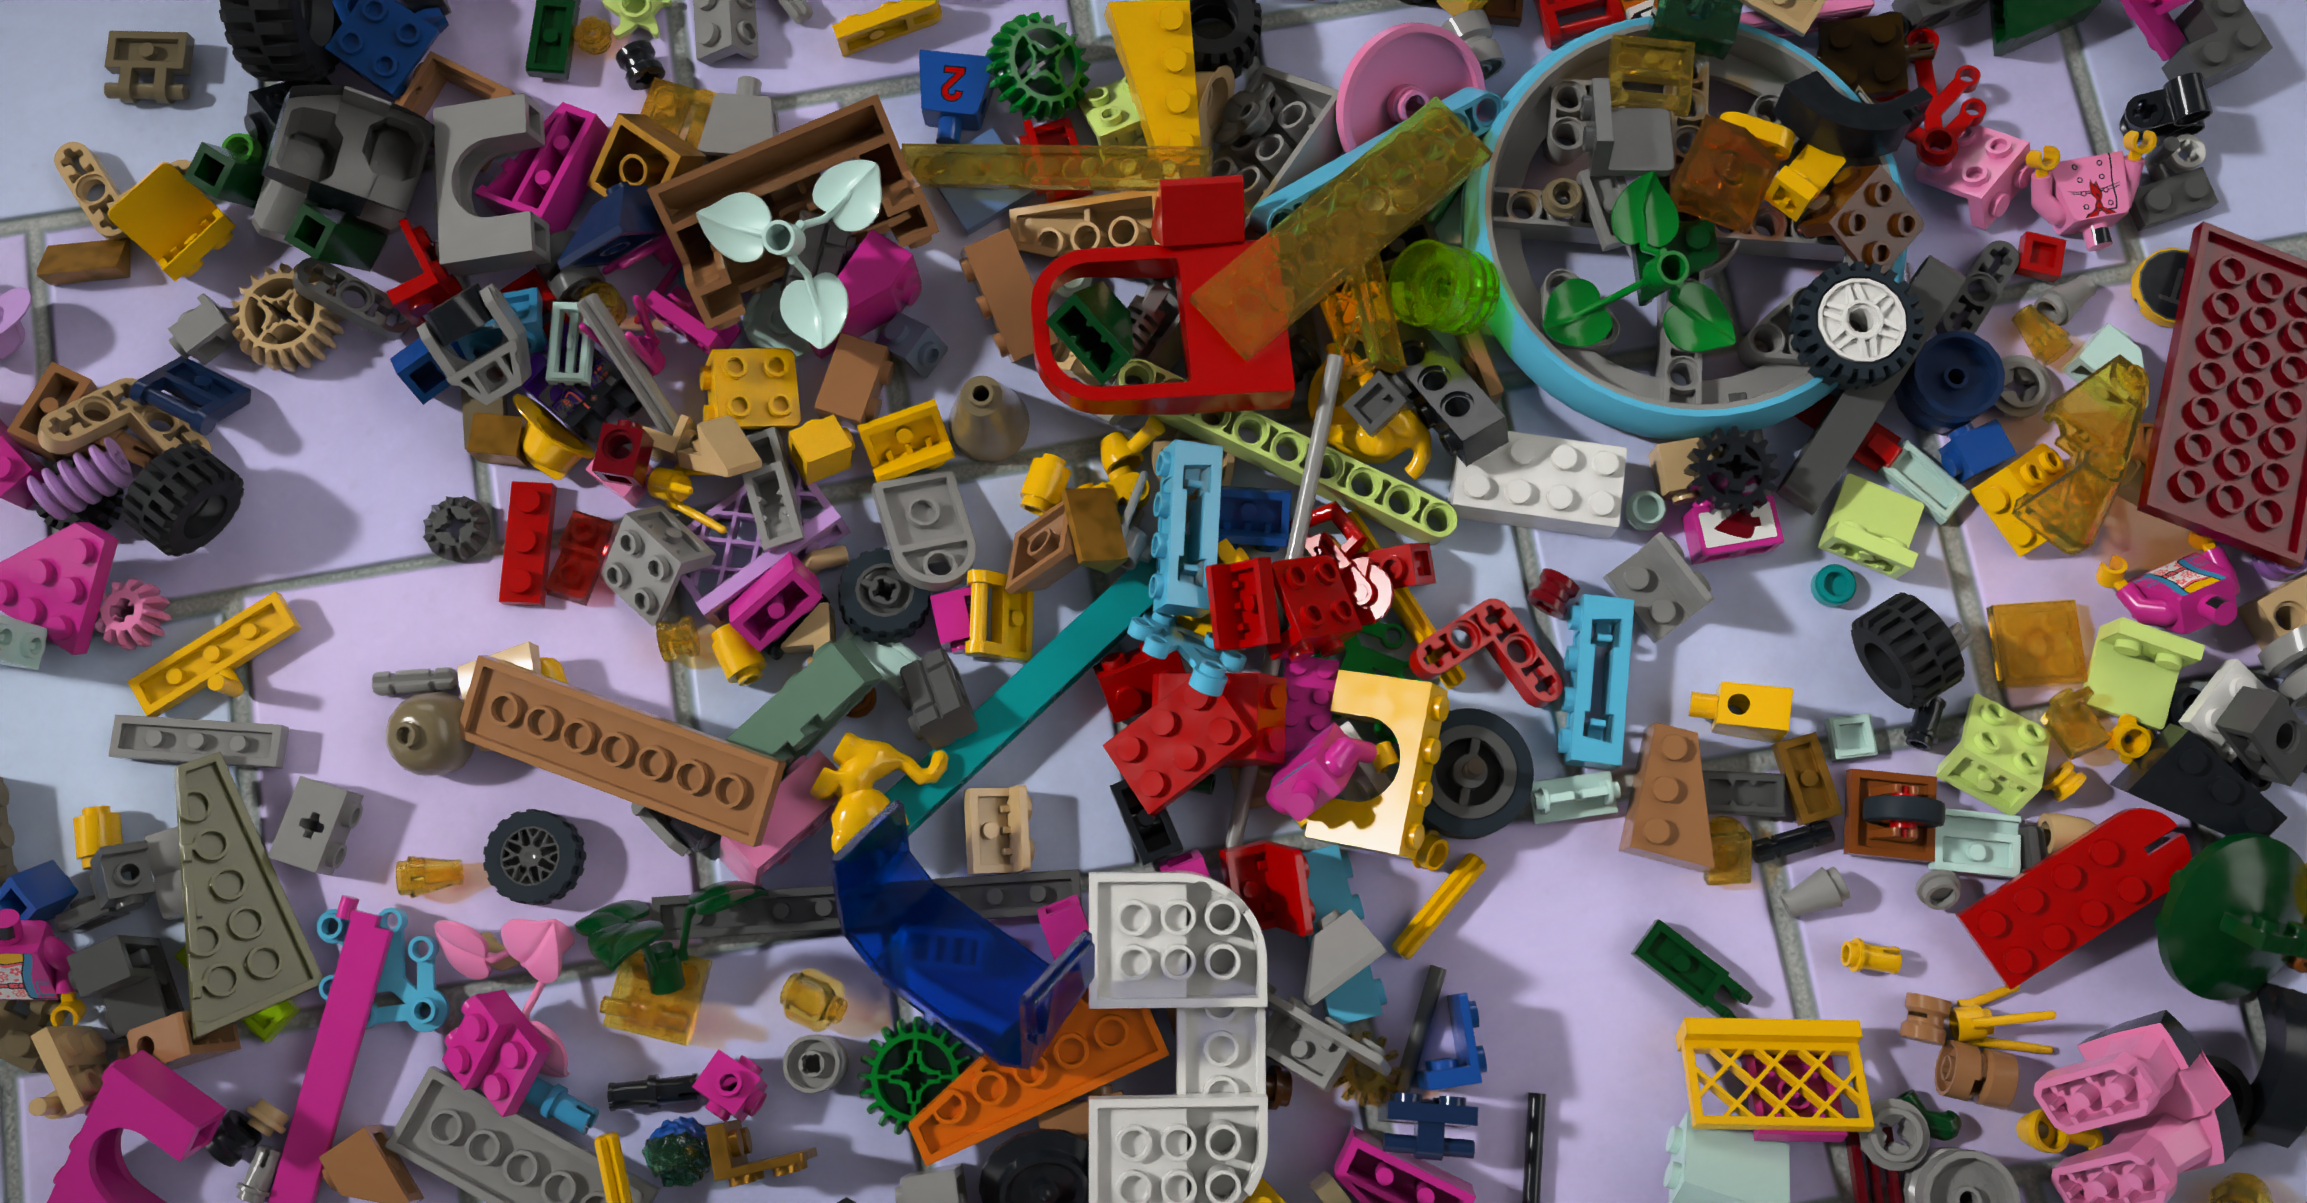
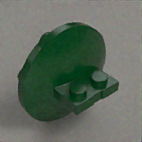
M2260 833L2226 835L2204 848L2183 869H2179L2172 874L2169 880L2170 889L2164 900L2161 912L2155 918L2154 928L2158 932V948L2162 963L2170 977L2184 989L2210 1000L2234 999L2247 995L2266 984L2286 965L2291 956L2307 959V868L2300 856L2287 844Z

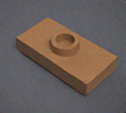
M1474 318L1461 322L1455 334L1463 355L1460 357V365L1492 402L1497 404L1504 388L1478 323Z

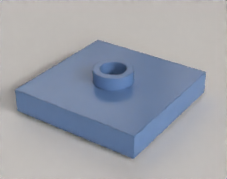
M993 128L925 167L928 176L967 235L972 234L1009 212V209H1013L1035 196L1034 188Z

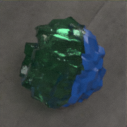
M680 1116L673 1121H663L662 1125L655 1129L650 1138L645 1141V1147L642 1150L647 1167L651 1169L654 1178L660 1175L663 1187L693 1186V1183L702 1181L704 1174L710 1170L711 1156L705 1127L699 1124L694 1117L685 1118Z

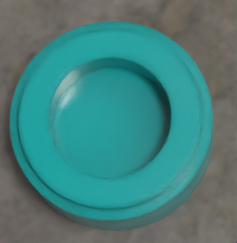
M1830 564L1823 567L1814 574L1811 580V592L1814 598L1820 604L1827 607L1843 605L1856 592L1857 584L1853 573L1845 566L1839 564Z

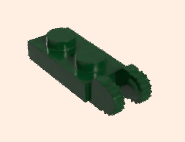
M536 0L525 66L529 77L569 79L581 0Z
M1659 919L1653 922L1631 952V955L1697 1006L1705 1008L1717 1018H1737L1729 1008L1713 998L1719 987L1739 1003L1748 1005L1753 998L1750 992L1728 976L1730 974L1728 971Z

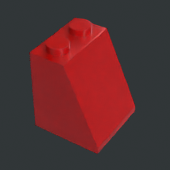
M1260 672L1225 673L1228 679L1223 691L1257 739L1219 768L1284 764L1287 679ZM1192 673L1153 674L1152 707L1186 682Z

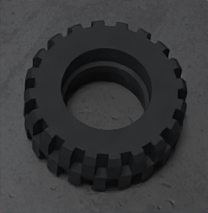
M220 0V19L225 25L226 31L224 34L228 44L232 45V54L236 61L242 64L241 67L258 80L264 82L321 81L332 74L335 66L339 64L325 49L327 43L342 24L332 0Z

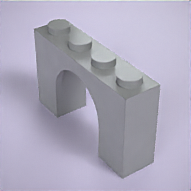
M525 93L433 108V125L435 129L432 141L435 145V163L432 166V174L437 192V201L434 203V215L438 222V241L435 245L437 258H439V264L461 277L551 263L549 223L531 211L493 217H479L472 203L474 180L478 172L489 160L508 152L545 147L543 108Z

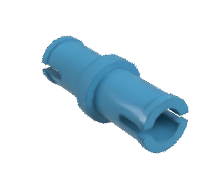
M536 1077L524 1101L540 1109V1115L547 1119L555 1117L578 1130L583 1135L587 1134L589 1128L593 1127L599 1115V1109L591 1107L569 1095L568 1088L560 1084L553 1086Z

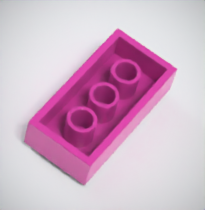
M1309 657L1299 662H1291L1290 658L1285 659L1283 678L1287 679L1284 759L1331 725L1332 712L1330 709L1339 661Z

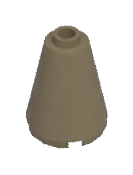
M976 376L964 384L949 415L950 435L960 452L969 459L978 462H1002L1014 456L1025 444L1028 436L1029 413L1025 403L1017 393L988 376Z

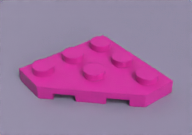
M90 522L73 523L1 561L0 611L12 618L47 628L48 634L46 639L72 655L87 654L119 539Z

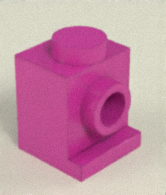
M971 586L930 596L940 645L945 651L951 650L954 655L964 654L965 642L970 640V608L968 604H971Z

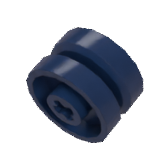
M1957 330L1937 334L1924 344L1894 391L1898 408L1909 422L1924 431L1939 434L1949 433L1972 422L1995 405L2004 390L2005 371L1999 354L1989 342L1974 333Z

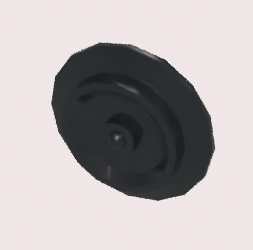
M1040 1128L1013 1136L995 1148L982 1167L979 1182V1193L982 1202L1089 1203V1141L1067 1130Z

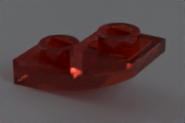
M576 510L573 511L558 543L561 553L544 587L547 595L587 606L607 553L614 527L613 521Z

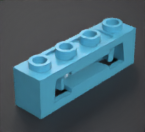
M1175 439L1158 454L1156 475L1161 476L1160 492H1157L1153 505L1154 516L1158 517V531L1154 534L1151 543V555L1153 558H1156L1155 573L1151 576L1149 582V597L1154 599L1153 612L1197 618L1210 613L1205 568L1206 566L1217 564L1223 446ZM1197 490V498L1191 502L1188 564L1183 563L1182 567L1178 569L1179 559L1184 556L1187 494L1193 495L1194 491Z
M1584 594L1576 602V605L1570 606L1568 630H1574L1572 646H1567L1564 658V669L1570 671L1569 687L1563 688L1561 696V711L1567 712L1566 728H1560L1557 741L1558 753H1563L1562 765L1610 771L1622 766L1635 602L1633 599ZM1592 627H1594V636L1591 639ZM1609 642H1612L1610 652L1605 653L1600 719L1590 718L1588 723H1584L1585 715L1590 712L1595 646L1606 647ZM1605 728L1604 741H1602V739H1603V729ZM1584 729L1586 730L1585 736H1583Z

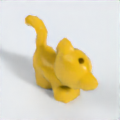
M846 732L832 755V760L840 765L839 769L834 771L824 767L810 791V795L820 801L830 800L835 794L838 797L837 804L830 815L834 831L831 836L833 852L839 858H846L854 854L858 848H867L884 840L888 834L903 831L909 825L906 814L900 807L892 805L888 797L882 792L873 789V784L896 769L905 773L918 785L936 783L947 770L949 759L947 753L944 750L935 751L932 754L931 763L928 768H921L912 757L899 752L889 743L866 740Z

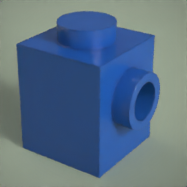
M1997 418L1975 429L1972 423H1968L1948 434L1951 441L1938 450L1941 454V463L1944 470L1961 484L2002 465L2017 455Z
M50 860L9 876L0 888V910L14 909L19 913L21 920H43L46 922L54 919L55 915L62 913L79 891L56 862Z

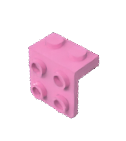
M1977 125L1969 126L1957 139L1959 145L1958 152L1952 162L1940 167H1933L1920 162L1914 170L1915 179L1919 182L1968 199L1971 225L1986 230L1996 217H2001L2006 212L2010 201L2018 191L2029 185L2034 168H2030L2025 161L2026 155L2030 152V142ZM1937 147L1932 148L1936 151H1942L1940 148Z

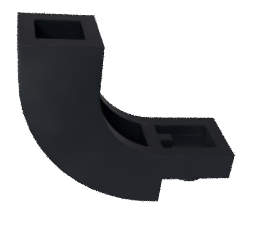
M1817 70L1785 84L1772 113L1785 127L1792 130L1796 137L1817 149L1839 156L1870 158L1897 151L1906 133L1914 131L1925 120L1926 116L1924 113L1933 96L1921 86L1888 102L1879 104L1861 103L1840 94Z
M2267 982L2257 991L2266 1029V1048L2261 1068L2250 1085L2254 1098L2252 1116L2243 1131L2245 1136L2289 1148L2307 1127V994Z

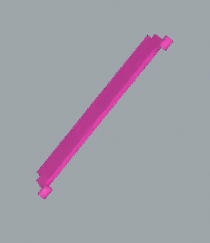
M342 895L336 913L337 918L350 920L268 1203L316 1202L323 1178L322 1170L324 1169L318 1157L329 1151L332 1147L394 933L393 930L379 927L382 916L357 910L360 899Z

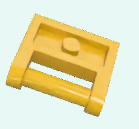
M983 569L967 571V585L971 586L970 640L965 642V655L987 657L1020 664L1029 662L1032 659L1034 591L1010 594L1005 590L1007 574ZM988 587L992 588L991 642L986 641Z

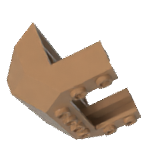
M878 94L647 189L682 263L685 284L707 330L717 326L718 330H722L737 324L741 320L740 316L746 314L741 293L750 290V293L754 294L768 289L773 285L772 280L783 276L787 263L786 257L772 254L766 248L759 260L750 263H740L727 258L711 244L698 222L696 212L728 195L739 192L757 195L769 207L772 221L783 220L795 224L798 221L801 210L819 215L826 213V211H823L814 203L812 196L814 186L821 176V171L852 158L853 160H869L876 162L880 167L882 206L874 223L862 231L851 232V235L856 236V245L862 243L871 229L881 235L891 231L901 248L908 245L910 249L929 243L932 240L931 235L939 232L923 190L908 169Z

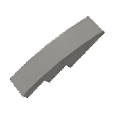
M780 428L742 429L762 460V468L742 473L763 551L767 552L804 540L805 536L798 500Z

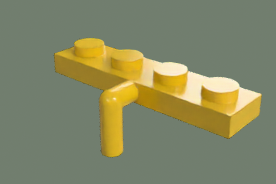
M274 591L127 682L148 717L160 716L207 686L209 689L221 694L239 697L242 695L244 687L234 670L301 629V626L282 594Z

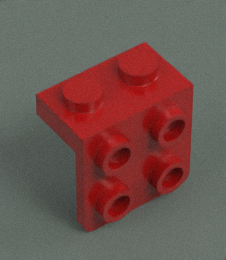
M406 217L398 222L424 273L387 291V294L393 306L417 328L426 322L423 315L462 292L463 289L454 274L449 275L446 268L439 264V258H437L435 251L437 241L432 242L422 225L415 227Z
M1321 555L1278 560L1272 563L1274 587L1291 626L1280 634L1281 643L1266 646L1272 661L1290 658L1291 662H1299L1317 653H1320L1323 658L1335 655L1345 649L1344 642L1363 630L1339 570L1330 556Z
M1261 840L1219 850L1224 885L1237 894L1250 908L1261 931L1277 927L1302 937L1313 934V922L1315 921L1316 913L1314 904L1308 894L1307 879L1309 878L1310 871L1307 859L1300 849L1268 840Z

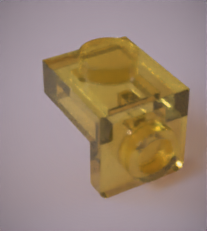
M2090 686L2075 692L2068 688L2057 693L2049 700L2051 706L2040 719L2070 761L2106 746L2112 739L2086 704L2094 695Z

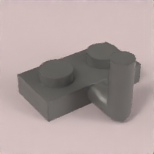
M2173 136L2164 139L2144 158V164L2153 183L2137 188L2132 207L2129 210L2138 232L2210 209L2219 202L2203 167L2172 177L2169 176L2163 162L2180 147L2179 140Z

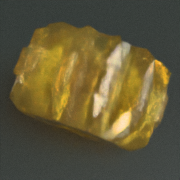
M1362 1031L1361 1040L1366 1038L1371 1041L1370 1031ZM1351 1033L1346 1035L1356 1041L1355 1037ZM1380 1036L1375 1041V1044L1383 1049L1386 1046L1387 1038ZM1393 1049L1387 1051L1383 1057L1388 1062L1396 1059L1399 1054L1397 1050ZM1352 1056L1341 1072L1342 1075L1338 1077L1333 1085L1335 1088L1344 1083L1348 1084L1341 1094V1098L1345 1101L1351 1099L1357 1089V1103L1362 1107H1365L1368 1102V1091H1370L1374 1101L1380 1104L1384 1102L1383 1095L1379 1089L1380 1086H1383L1390 1092H1395L1397 1089L1394 1083L1387 1080L1386 1076L1376 1070H1369L1373 1075L1368 1080L1361 1075L1355 1076L1353 1067H1359V1065L1355 1063L1357 1059ZM1390 1066L1392 1070L1389 1074L1395 1076L1402 1074L1401 1068Z

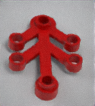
M1922 27L1912 30L1907 35L1908 45L1933 42V49H1935L1936 55L1939 36L1935 31ZM1932 60L1911 61L1915 67L1918 88L1923 86L1933 98L1924 113L1926 116L1923 121L1924 129L1918 127L1914 131L1906 133L1904 138L1916 145L1915 152L1921 162L1933 167L1944 166L1955 159L1959 147L1957 139L1969 126H1977L1983 121L1986 105L1980 99H1967L1962 103L1959 115L1945 128L1942 126L1941 116L1963 93L1973 92L1977 88L1981 74L1974 66H1961L1957 69L1954 79L1937 95ZM1961 77H1969L1973 81L1966 82ZM1901 95L1879 97L1874 99L1881 102L1893 100ZM1967 110H1975V111H1977L1979 114H1977V115H1970V114H1968L1966 111H1967ZM1937 147L1940 148L1942 151H1936L1931 148Z

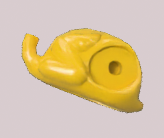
M1336 343L1327 344L1325 348L1327 358L1328 354H1337L1345 357L1327 443L1335 450L1364 464L1386 463L1407 449H1411L1414 453L1413 458L1404 470L1414 480H1417L1424 473L1432 457L1429 429H1427L1418 417V414L1411 408L1408 411L1403 409L1374 437L1369 436L1342 405L1377 372L1347 346ZM1327 358L1317 370L1309 388L1308 412L1313 424Z

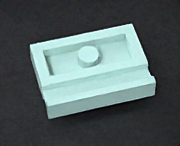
M1945 808L1944 825L1935 827V862L1928 863V870L1942 869L1960 874L2013 879L2020 874L2021 835H2018L2021 816Z

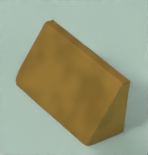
M123 238L120 240L48 245L37 268V277L49 285L130 278V240Z
M1103 487L1063 490L1061 496L1078 564L1108 574L1126 562L1129 555L1112 490Z

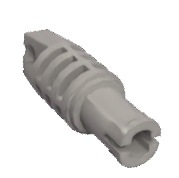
M1158 281L1151 288L1145 299L1136 294L1127 307L1131 314L1134 357L1132 359L1141 354L1166 317V313L1161 311L1160 307L1166 300L1170 289ZM1119 371L1104 385L1111 386L1117 378Z

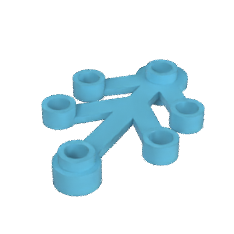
M1145 612L1142 618L1132 617L1127 633L1135 639L1145 641L1142 648L1143 652L1158 659H1166L1169 653L1177 650L1193 668L1189 685L1198 692L1209 696H1221L1228 679L1225 672L1240 673L1243 671L1247 660L1246 656L1234 650L1216 651L1212 632H1207L1205 637L1183 628L1177 622L1178 616L1173 614Z
M386 908L379 913V916H382L379 927L393 930L394 933L377 992L392 991L405 1004L378 1007L373 1003L370 1012L371 1018L367 1023L366 1029L373 1028L378 1023L407 1021L416 1031H435L445 1024L450 1011L446 996L436 990L435 957L439 952V944L431 936H417L410 941L408 954L412 960L417 962L416 987L406 978L404 929L408 924V916L400 908ZM330 909L324 912L318 919L317 933L323 941L331 944L339 943L343 946L350 920L337 918L336 913L338 909ZM392 913L398 918V923L393 929L387 923L388 917ZM334 918L338 923V929L334 934H331L329 932V922ZM422 941H425L429 946V951L424 957L418 952V946ZM334 975L324 977L319 984V993L325 1000L328 998L330 984L333 981ZM425 1002L431 1007V1013L428 1018L422 1017L420 1013V1008Z

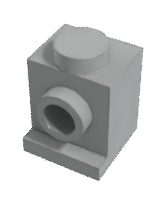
M203 293L197 297L201 304L195 309L183 313L179 317L178 322L169 327L168 330L173 335L169 339L170 344L182 357L187 359L192 356L206 365L236 343L237 340L231 333L236 326L231 323L229 315L219 304Z

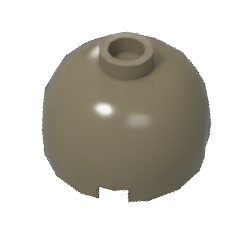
M446 692L421 693L401 702L389 717L386 727V745L392 758L405 770L422 776L445 775L450 771H457L462 768L473 754L475 744L460 738L459 720L464 702L459 697Z

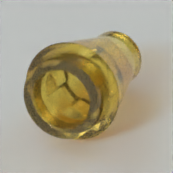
M2032 304L2021 309L2011 319L2017 326L2035 361L2041 360L2044 365L2053 363L2073 346V343L2068 339L2070 333L2037 311Z
M408 856L407 860L398 861L396 864L399 895H409L411 899L450 886L463 885L464 875L461 859L446 860Z

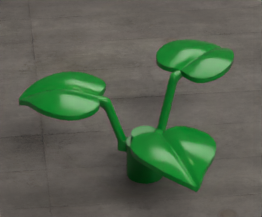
M1655 171L1648 172L1630 183L1617 198L1611 214L1613 232L1622 244H1639L1641 252L1655 256L1644 266L1643 279L1600 300L1599 291L1593 283L1580 278L1566 280L1559 284L1549 296L1542 324L1544 332L1555 342L1568 347H1588L1602 341L1612 328V318L1604 308L1605 306L1645 286L1658 292L1671 288L1668 300L1673 306L1664 313L1663 327L1667 338L1675 347L1682 351L1699 353L1728 347L1736 343L1732 321L1717 294L1702 283H1683L1689 274L1687 258L1675 250L1667 251L1666 248L1656 249L1665 246L1675 237L1679 228V216L1672 198L1661 185Z

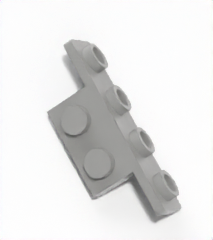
M1267 982V1008L1274 1011L1266 1023V1057L1327 1094H1329L1351 1056L1388 1077L1392 1068L1383 1057L1386 1052L1380 1046L1366 1038H1362L1361 1042L1358 1043L1346 1036L1348 1029L1329 1017H1325L1323 1022L1310 1015L1312 1009L1293 996H1290L1285 1001L1275 995L1276 988Z

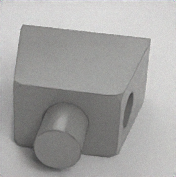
M741 76L738 78L736 94L718 93L714 96L698 145V150L707 156L704 161L705 165L779 135L777 110L772 98L760 96L762 82L759 79L751 76Z

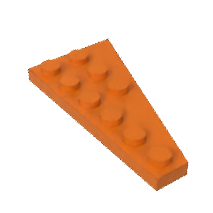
M1088 956L909 1121L908 1127L925 1165L928 1166L1170 1054L1150 1008L1089 1009Z

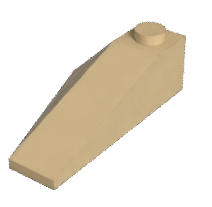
M1158 186L1009 209L1010 233L1018 251L1056 259L1066 253L1086 248L1160 245L1151 235Z

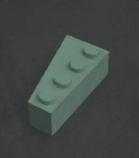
M851 640L836 643L828 641L819 647L812 655L813 661L804 669L792 675L785 682L784 687L734 731L726 741L785 761L782 780L787 775L786 771L799 757L806 756L883 678Z

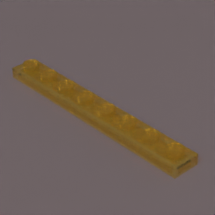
M902 143L901 148L908 169L921 187L1158 191L1160 180L1211 177L1214 151L1210 147Z

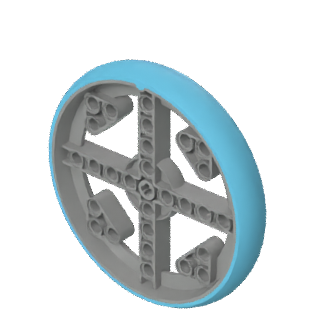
M1668 14L1624 20L1589 32L1550 53L1527 71L1502 99L1504 102L1503 112L1497 115L1491 124V129L1480 135L1471 156V170L1463 187L1460 227L1463 258L1477 305L1491 332L1508 356L1531 380L1549 395L1590 419L1632 434L1667 440H1685L1696 437L1701 439L1704 435L1711 439V433L1716 428L1720 427L1725 436L1732 426H1737L1739 432L1750 429H1763L1786 420L1820 401L1831 393L1839 383L1835 382L1831 386L1822 383L1824 376L1821 374L1814 378L1807 372L1811 368L1810 364L1807 362L1801 365L1797 359L1800 352L1793 350L1790 343L1794 338V334H1789V324L1793 320L1790 318V315L1796 305L1795 302L1807 286L1794 291L1757 323L1738 345V358L1744 366L1753 370L1731 377L1702 380L1703 352L1692 353L1682 351L1675 347L1667 338L1663 327V316L1667 309L1673 306L1668 300L1670 289L1660 294L1657 298L1655 377L1624 368L1602 357L1610 350L1621 330L1618 319L1606 306L1604 308L1610 314L1613 323L1610 332L1606 336V340L1581 348L1564 346L1552 340L1544 332L1542 326L1547 301L1551 295L1550 288L1557 287L1566 280L1579 277L1570 270L1563 268L1555 269L1548 274L1538 291L1525 261L1521 239L1589 244L1600 243L1584 201L1579 212L1569 218L1570 221H1559L1549 215L1542 205L1541 198L1544 190L1523 189V183L1529 165L1542 142L1545 158L1556 166H1567L1585 153L1583 152L1584 127H1586V121H1581L1580 107L1582 96L1589 95L1592 78H1609L1612 108H1626L1628 102L1627 93L1619 84L1645 77L1664 76L1663 108L1670 113L1675 166L1671 175L1658 176V179L1677 208L1679 222L1714 219L1719 259L1715 264L1693 274L1683 283L1698 282L1704 284V280L1722 271L1736 254L1842 261L1843 263L1848 262V265L1851 266L1854 262L1833 235L1810 237V239L1799 235L1797 229H1800L1798 224L1809 213L1808 209L1795 222L1774 206L1740 204L1733 189L1722 178L1707 170L1709 79L1736 86L1758 96L1747 115L1760 118L1759 114L1766 115L1772 123L1782 126L1784 125L1772 112L1785 84L1818 70L1831 86L1843 96L1861 102L1857 95L1833 71L1814 56L1791 42L1763 29L1712 16ZM1679 72L1688 73L1693 80L1685 79ZM1558 101H1568L1574 108H1564ZM1678 109L1689 111L1693 117L1684 116ZM1795 137L1790 157L1787 160L1769 161L1780 171L1784 165L1789 166L1807 143ZM1556 138H1566L1572 143V146L1562 145ZM1677 146H1685L1692 154L1682 153ZM1892 153L1870 158L1843 156L1846 162L1834 176L1835 178L1841 171L1850 166L1862 167L1881 164L1904 194L1898 167ZM1676 183L1687 185L1691 192L1680 190ZM1558 195L1555 197L1558 203L1562 205L1568 204V199L1565 196ZM1522 209L1528 213L1530 218H1518L1512 210ZM1715 223L1724 224L1728 227L1730 233L1721 232ZM1756 226L1766 228L1770 236H1764L1759 233ZM1625 245V248L1632 259L1630 245ZM1907 248L1888 269L1898 274L1894 279L1898 284L1903 280ZM1849 320L1851 327L1855 331L1863 332L1858 322ZM1754 340L1765 343L1769 352L1765 353L1758 350L1754 345ZM1670 373H1678L1686 380V386L1675 384L1671 379ZM1747 393V399L1729 402L1728 394Z

